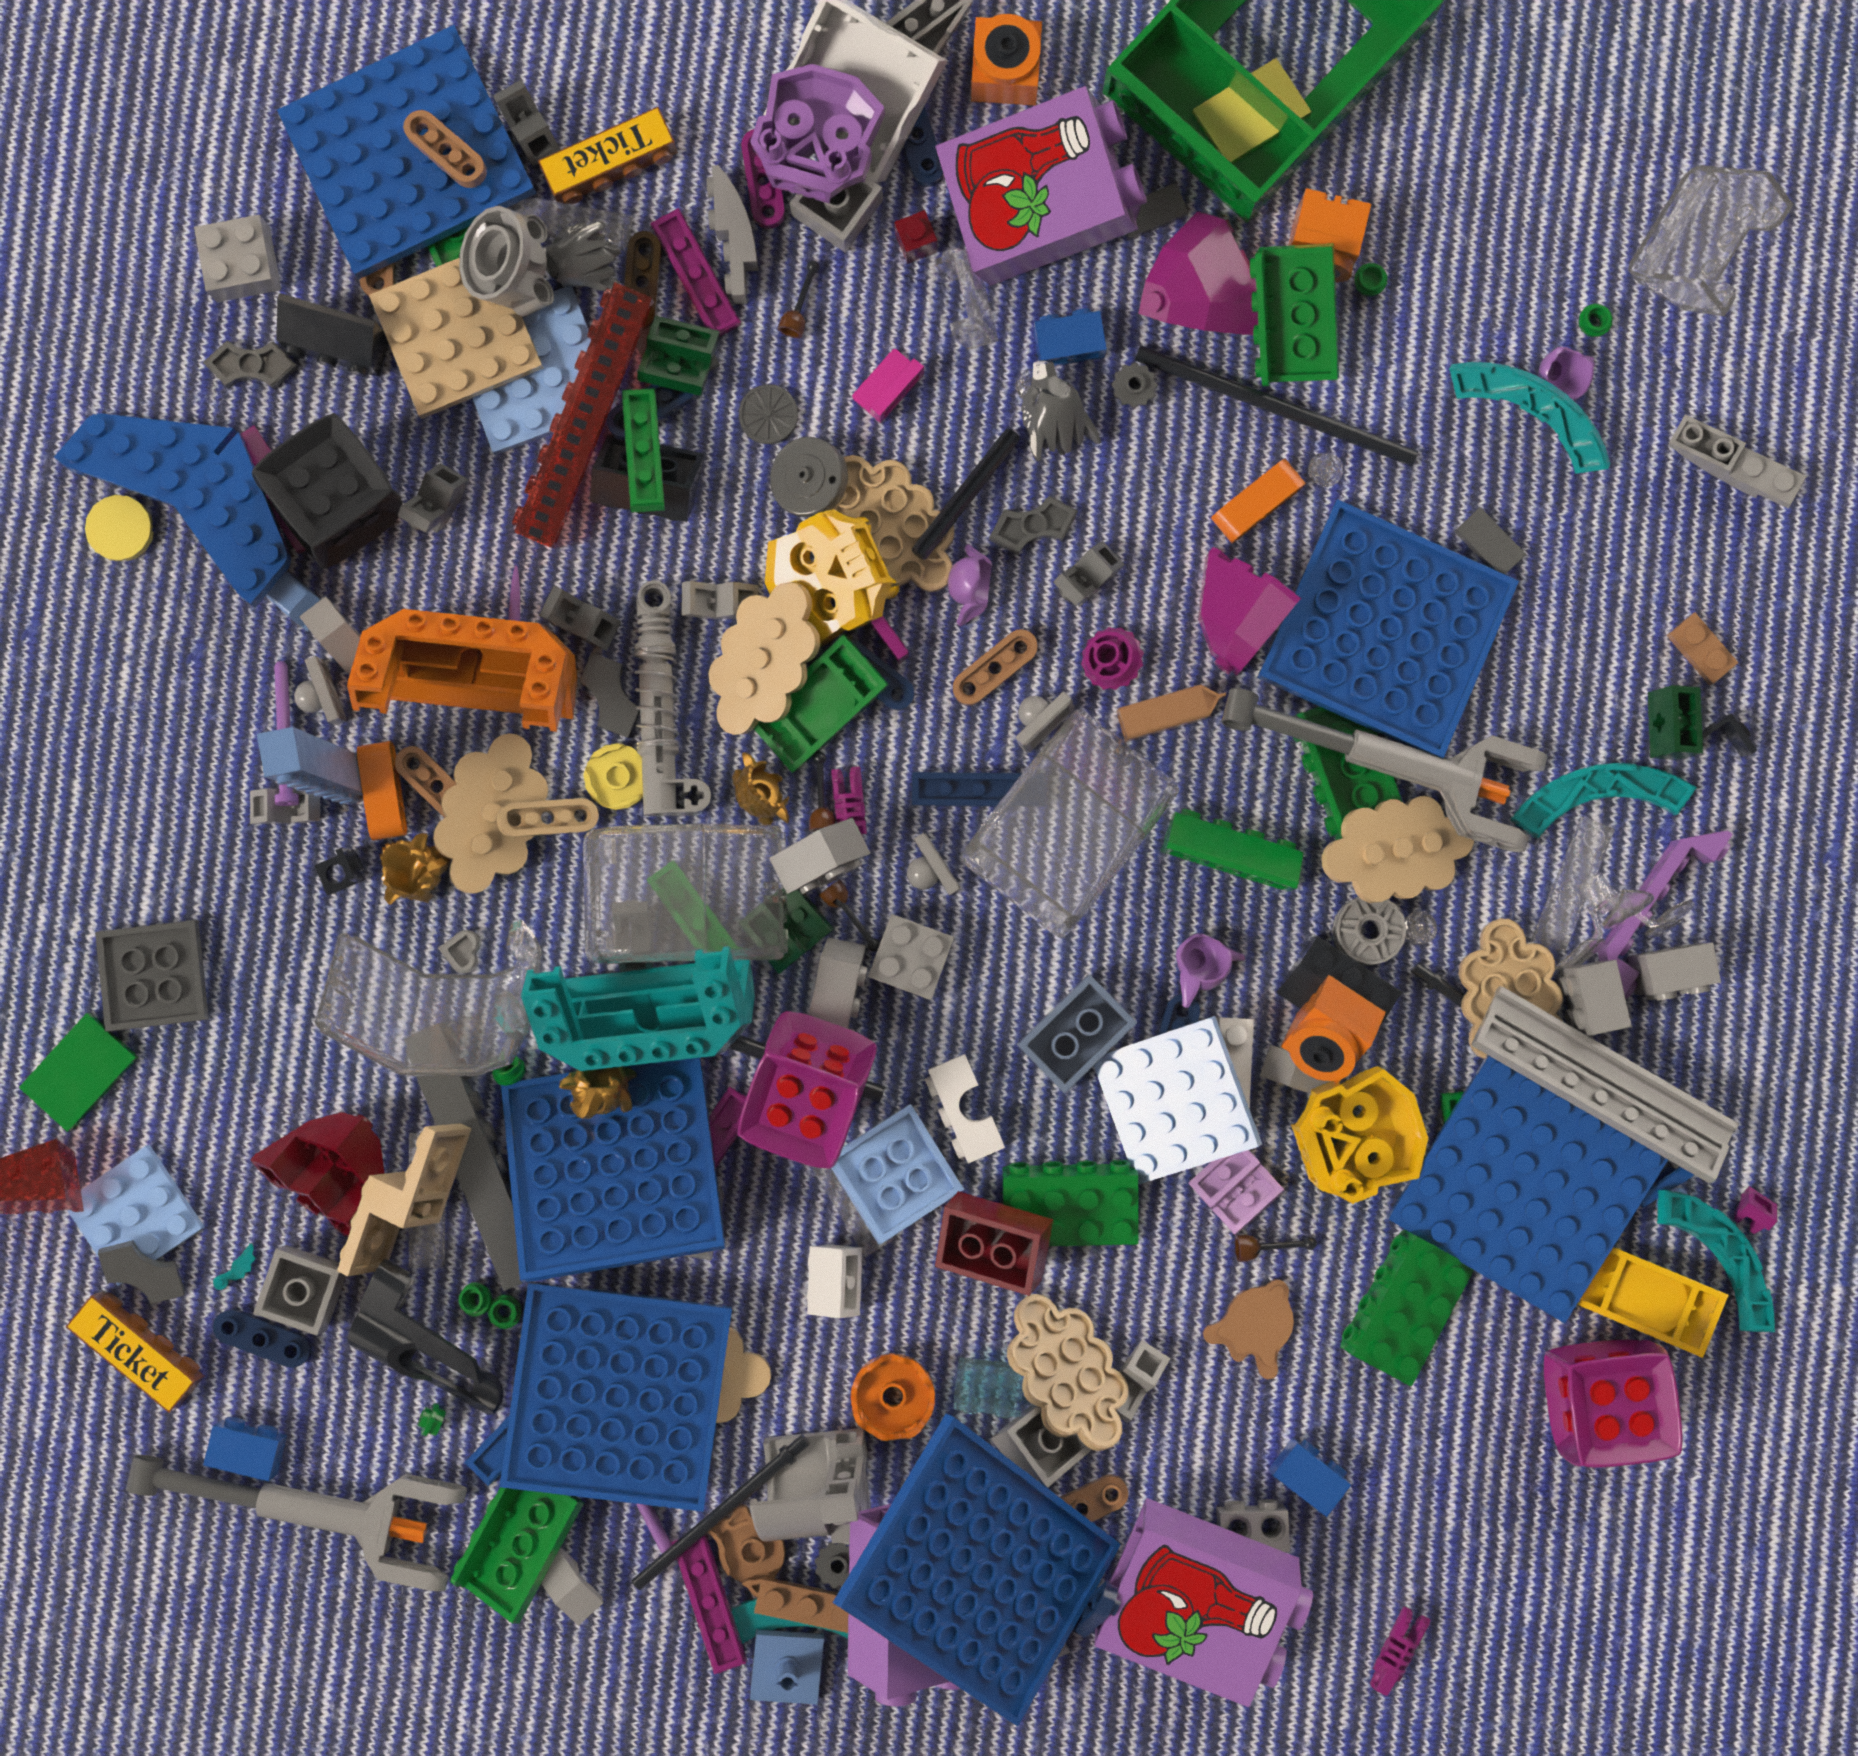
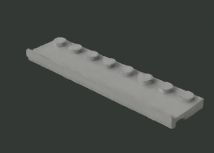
M1499 986L1496 989L1495 995L1471 1044L1473 1047L1709 1184L1717 1179L1730 1147L1728 1143L1739 1123L1506 988Z

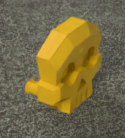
M834 509L819 512L799 523L795 533L768 541L765 585L769 594L776 586L784 582L801 584L809 591L812 598V609L807 621L816 627L820 635V647L830 643L845 630L850 631L860 628L882 617L885 600L896 597L899 592V585L891 587L897 581L890 577L870 534L871 524L866 525L869 520L865 517H848ZM810 552H813L815 556L814 562L810 559ZM831 598H834L836 602L835 608L831 605Z
M1379 1066L1360 1072L1342 1084L1331 1081L1311 1089L1304 1112L1296 1123L1291 1124L1297 1140L1303 1163L1305 1164L1308 1179L1319 1190L1337 1195L1354 1204L1377 1195L1378 1188L1381 1186L1419 1178L1428 1135L1414 1093ZM1357 1105H1360V1106H1361V1112H1360V1114L1354 1116V1115H1353V1109H1354V1107L1357 1106ZM1331 1137L1339 1139L1335 1146ZM1376 1152V1159L1373 1162H1369V1154Z

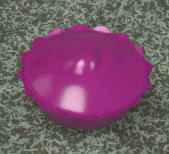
M1108 627L1104 631H1097L1095 636L1088 640L1086 648L1082 651L1083 660L1081 665L1085 670V676L1091 680L1092 685H1099L1103 690L1108 688L1117 690L1120 686H1128L1132 679L1138 677V670L1143 666L1141 659L1144 652L1140 648V641L1134 638L1133 632H1127L1122 627L1116 629Z

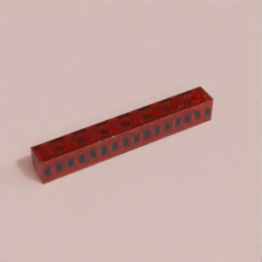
M614 282L612 289H605L599 305L604 308L599 321L596 319L592 321L587 334V338L591 339L587 352L581 350L575 363L574 369L579 371L574 383L568 382L562 396V400L566 402L562 414L556 413L550 425L549 431L554 433L550 444H543L539 452L537 462L541 466L537 476H530L524 491L525 494L529 495L525 506L519 505L513 517L512 524L516 525L514 533L555 549L654 301L651 297Z

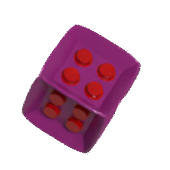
M791 1011L781 1013L770 1032L765 1047V1054L759 1062L752 1079L739 1120L738 1136L758 1148L787 1159L817 1168H833L842 1152L855 1111L877 1053L876 1044L855 1031L817 1017Z
M1618 1339L1566 1345L1545 1352L1544 1381L1548 1414L1557 1451L1562 1458L1578 1467L1605 1468L1663 1461L1681 1454L1683 1435L1678 1390L1673 1366L1665 1348L1649 1340Z

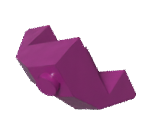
M1197 211L1162 247L1145 280L1138 314L1165 323L1203 331L1253 335L1254 325H1258V312L1252 311V292L1257 291L1256 281L1251 279L1250 262L1244 250L1239 249L1232 235L1234 230L1228 219Z
M1212 547L1205 557L1198 621L1210 653L1216 658L1214 661L1215 665L1226 674L1233 672L1238 675L1301 598L1275 577L1264 573L1260 578L1252 574L1255 569L1251 565L1237 558L1231 560L1221 550Z

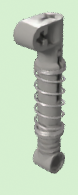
M655 580L644 583L638 591L636 599L637 617L641 619L637 620V625L641 626L638 628V634L641 636L638 637V642L634 645L635 653L633 654L645 662V664L639 665V670L634 672L639 674V688H636L635 691L640 692V706H636V709L640 710L641 724H637L636 727L641 728V741L636 744L638 745L637 753L642 757L644 816H693L700 814L706 809L710 803L711 792L707 784L701 780L676 779L675 756L679 753L680 746L678 745L679 742L675 740L679 732L674 729V720L679 715L674 712L673 703L678 697L673 693V685L678 680L672 675V667L677 663L672 657L676 655L677 650L675 643L671 641V636L667 635L671 633V628L667 627L671 625V620L668 619L671 616L670 590L665 584ZM648 593H656L662 598L663 603L658 607H650L646 604L644 597ZM669 659V660L673 661L674 663H673V664H667V663H665V661H667V660ZM676 786H682V796H687L690 790L693 789L696 795L701 796L702 799H699L696 805H691L690 799H684L682 809H676Z

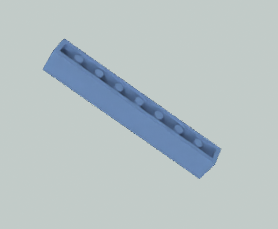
M295 727L257 734L265 778L277 781L278 785L287 784V788H296L297 791L314 794L315 797L323 796L324 800L331 799V802H339L340 805L360 802L359 796H363L356 753Z

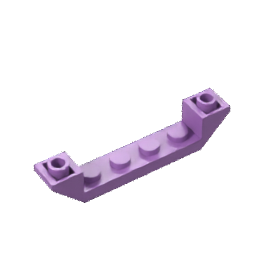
M1728 830L1671 841L1597 950L1599 961L1617 960L1625 999L1636 989L1638 982L1635 979L1639 972L1617 957L1619 954L1621 956L1625 955L1634 942V939L1631 937L1638 927L1643 928L1651 918L1653 912L1650 911V908L1656 900L1660 901L1665 897L1671 887V884L1668 882L1675 872L1680 873L1688 863L1690 857L1687 856V853L1704 864L1715 862V860L1720 861L1731 846L1728 841L1733 834Z

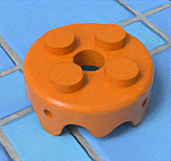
M890 1353L871 1359L857 1373L851 1388V1405L854 1419L860 1428L883 1441L915 1437L926 1425L934 1410L935 1391L929 1373L922 1364L903 1354ZM889 1387H897L901 1390L903 1398L900 1403L890 1405L883 1398L884 1391Z

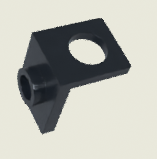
M1732 713L1720 717L1702 730V737L1704 739L1718 728H1721L1741 757L1752 755L1757 751L1749 739L1751 737L1750 731L1741 721L1737 722Z
M341 847L335 850L337 856L315 865L326 895H332L364 881L361 872L364 870V867L356 852L353 853L352 850ZM336 864L343 867L346 875L345 879L339 884L331 883L327 877L328 869Z

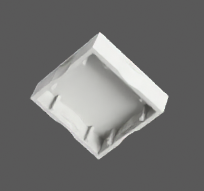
M819 0L802 35L799 50L787 70L815 64L856 76L884 106V119L870 147L872 161L867 173V177L877 183L886 181L948 60L848 0ZM792 118L789 121V124L793 126L800 123L798 118ZM840 132L836 137L843 140L848 137V133Z

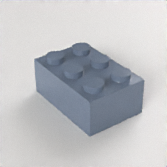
M1088 974L1016 1045L1065 1094L1137 1022Z

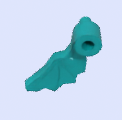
M249 1243L241 1256L232 1262L231 1269L227 1273L220 1274L214 1278L213 1286L215 1289L223 1290L228 1286L229 1280L244 1278L245 1273L252 1271L251 1264L256 1259L253 1255V1243Z

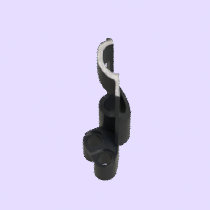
M385 1258L376 1269L362 1297L359 1313L356 1315L349 1330L348 1344L402 1375L413 1379L426 1380L485 1414L494 1415L503 1401V1388L499 1379L494 1374L478 1366L477 1359L401 1311L407 1301L405 1296L414 1283V1280L411 1279L412 1273ZM417 1349L473 1380L471 1393L412 1361Z

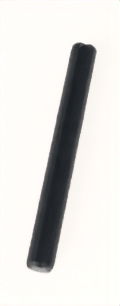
M1010 428L1004 430L914 544L912 552L922 560L928 558L1020 440V436Z

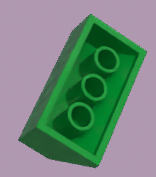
M1182 809L1181 813L1174 812L1172 814L1162 845V853L1286 892L1297 889L1304 852L1296 850L1297 844L1283 839H1277V843L1264 840V833L1251 829H1246L1245 833L1232 830V823L1220 819H1214L1213 823L1200 820V813L1188 809Z

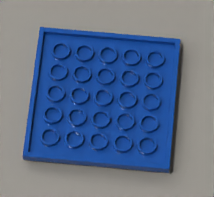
M454 25L277 109L348 263L358 280L470 226L473 220L487 208L495 206L508 208L537 194ZM417 110L430 112L480 155L487 169L484 181L473 188L459 185L409 141L403 128L406 117ZM422 129L419 135H424L428 129ZM452 149L444 150L442 155H448ZM475 169L468 170L466 172V175L469 176L475 172Z
M1337 499L1295 590V594L1301 599L1281 622L1257 678L1397 742L1443 759L1519 581Z
M1487 1055L1425 1154L1419 1178L1409 1180L1387 1217L1400 1227L1458 1258L1461 1263L1554 1318L1566 1323L1668 1159Z
M701 1058L622 1066L623 1068H631L637 1073L636 1078L628 1081L632 1110L623 1113L620 1107H618L615 1111L607 1114H595L591 1119L577 1117L570 1106V1103L574 1100L571 1091L559 1087L560 1081L568 1076L569 1073L522 1080L512 1085H501L519 1275L522 1283L726 1249Z
M534 1281L528 1282L499 1487L703 1512L732 1307Z

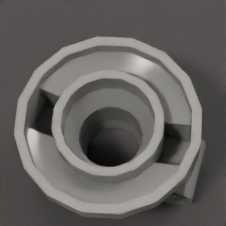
M495 206L485 209L473 220L463 239L459 263L463 285L472 296L511 308L522 317H526L553 303V289L550 283L544 279L547 257L545 250L541 247V243L547 239V229L540 217L534 214L525 216L502 206Z

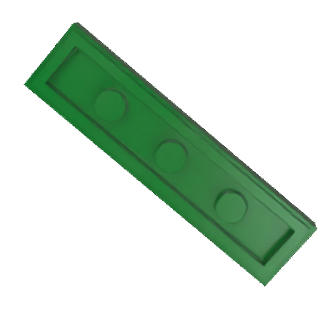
M655 388L622 390L631 513L665 511Z

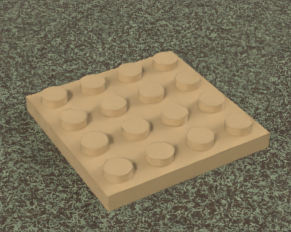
M460 258L369 295L418 416L421 419L544 369L523 317L511 308L472 296L462 282L459 270Z

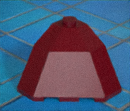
M344 1112L310 1120L256 1153L250 1159L269 1182L279 1189L284 1188L299 1195L296 1199L298 1203L316 1216L322 1212L334 1226V1229L345 1237H349L351 1220L358 1210L362 1198V1187L368 1180L369 1175L385 1174L381 1142L372 1130L373 1124L361 1114L354 1116Z

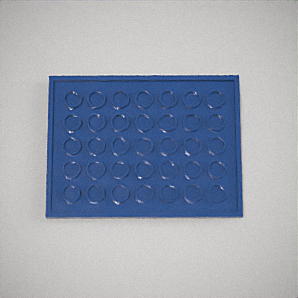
M945 1414L832 1603L1018 1727L1088 1604L1091 1594L1096 1590L1121 1544L955 1417Z

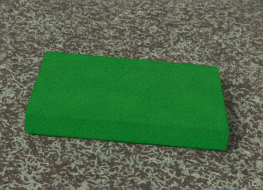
M86 1013L18 1088L66 1132H71L139 1057L111 1031L105 1032V1026L94 1015Z

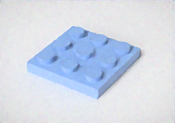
M911 1104L843 1146L837 1163L831 1168L878 1245L884 1243L951 1199L958 1191L964 1190Z
M150 1145L144 1146L62 1202L97 1256L100 1248L133 1240L141 1253L153 1260H159L205 1228Z

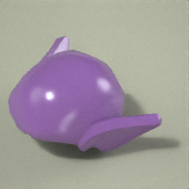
M1557 347L1542 360L1538 376L1559 388L1575 402L1587 392L1592 382L1595 359L1592 356L1583 355L1567 347Z
M970 544L965 546L968 557L956 562L948 575L950 596L957 603L964 605L957 620L959 626H963L974 617L980 615L988 605L992 563L989 558L981 554Z
M1195 933L1187 938L1176 950L1177 965L1181 973L1182 1006L1189 1008L1198 990L1208 991L1220 985L1229 975L1232 962L1244 961L1245 956L1228 948L1219 940H1215L1202 933Z

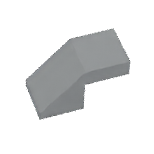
M696 581L682 582V615L704 619H736L738 606L747 597L758 595L759 585L740 582H728L717 585Z
M325 596L299 617L325 650L350 675L361 635L348 624L331 600Z
M279 789L250 791V824L320 821V797L293 789V793L299 795V804L295 806L275 805L274 796L279 794Z
M1273 1045L1269 1047L1260 1073V1077L1311 1094V1089L1331 1082L1308 1076L1294 1064L1288 1051Z
M1143 1340L1139 1342L1119 1370L1127 1381L1128 1397L1126 1402L1116 1411L1120 1419L1127 1423L1132 1420L1146 1393L1156 1386L1170 1360L1169 1357Z
M560 1547L541 1584L555 1605L579 1626L604 1603L603 1596L580 1576L578 1563Z

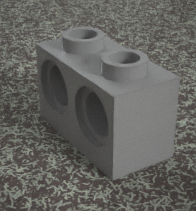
M1263 1499L1258 1501V1505L1245 1506L1243 1501H1227L1224 1503L1225 1507H1216L1217 1526L1227 1529L1231 1521L1235 1519L1243 1520L1244 1528L1237 1534L1280 1551L1290 1552L1288 1510L1284 1504H1279L1278 1500ZM1267 1518L1278 1520V1525L1272 1532H1263L1261 1530L1262 1523Z

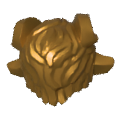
M743 752L742 758L745 767L743 770H735L732 776L739 807L743 808L750 815L757 817L758 822L764 826L771 825L774 821L773 818L776 816L788 824L789 815L785 806L788 804L790 797L788 795L787 798L782 800L778 783L783 778L778 773L768 774L765 772V765L768 764L766 761L756 762L750 754Z
M421 833L416 835L412 841L400 840L396 843L385 844L386 847H382L380 858L383 866V875L381 879L384 881L383 884L387 886L384 899L388 904L391 905L400 897L428 903L433 897L430 892L440 883L441 874L447 870L451 859L442 855L435 845L430 848L427 846V834Z
M622 1066L579 1071L577 1069L563 1078L559 1083V1087L571 1091L574 1100L570 1103V1106L579 1118L591 1119L595 1114H607L615 1111L618 1107L625 1113L632 1110L628 1081L636 1078L637 1073L631 1068H623Z

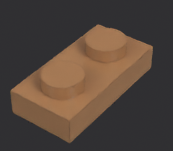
M1695 612L1666 635L1708 685L1714 684L1739 663Z

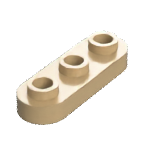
M585 798L513 802L500 809L497 815V825L503 834L510 837L581 833L592 829L596 825L599 813L596 805ZM576 810H581L584 813L585 819L583 822H578L575 819L574 813ZM543 812H548L552 816L550 824L543 823L541 819ZM510 814L518 817L519 823L517 826L509 824L508 817Z

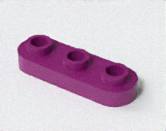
M754 129L744 135L741 142L751 210L757 225L765 229H772L779 226L785 217L782 190L772 187L770 181L766 185L758 183L761 177L768 178L762 161L753 151L750 142ZM770 208L775 213L771 217H765L763 215L764 210Z

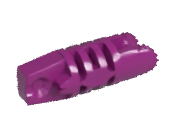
M856 766L850 769L851 793L846 794L841 769H832L831 776L836 821L839 823L853 818L863 837V834H867L861 768Z
M1404 1606L1373 1666L1375 1672L1370 1685L1375 1691L1385 1696H1388L1396 1681L1400 1682L1404 1676L1405 1669L1409 1666L1415 1654V1649L1418 1648L1431 1621L1423 1615L1419 1616L1408 1636L1405 1635L1409 1623H1411L1413 1612Z

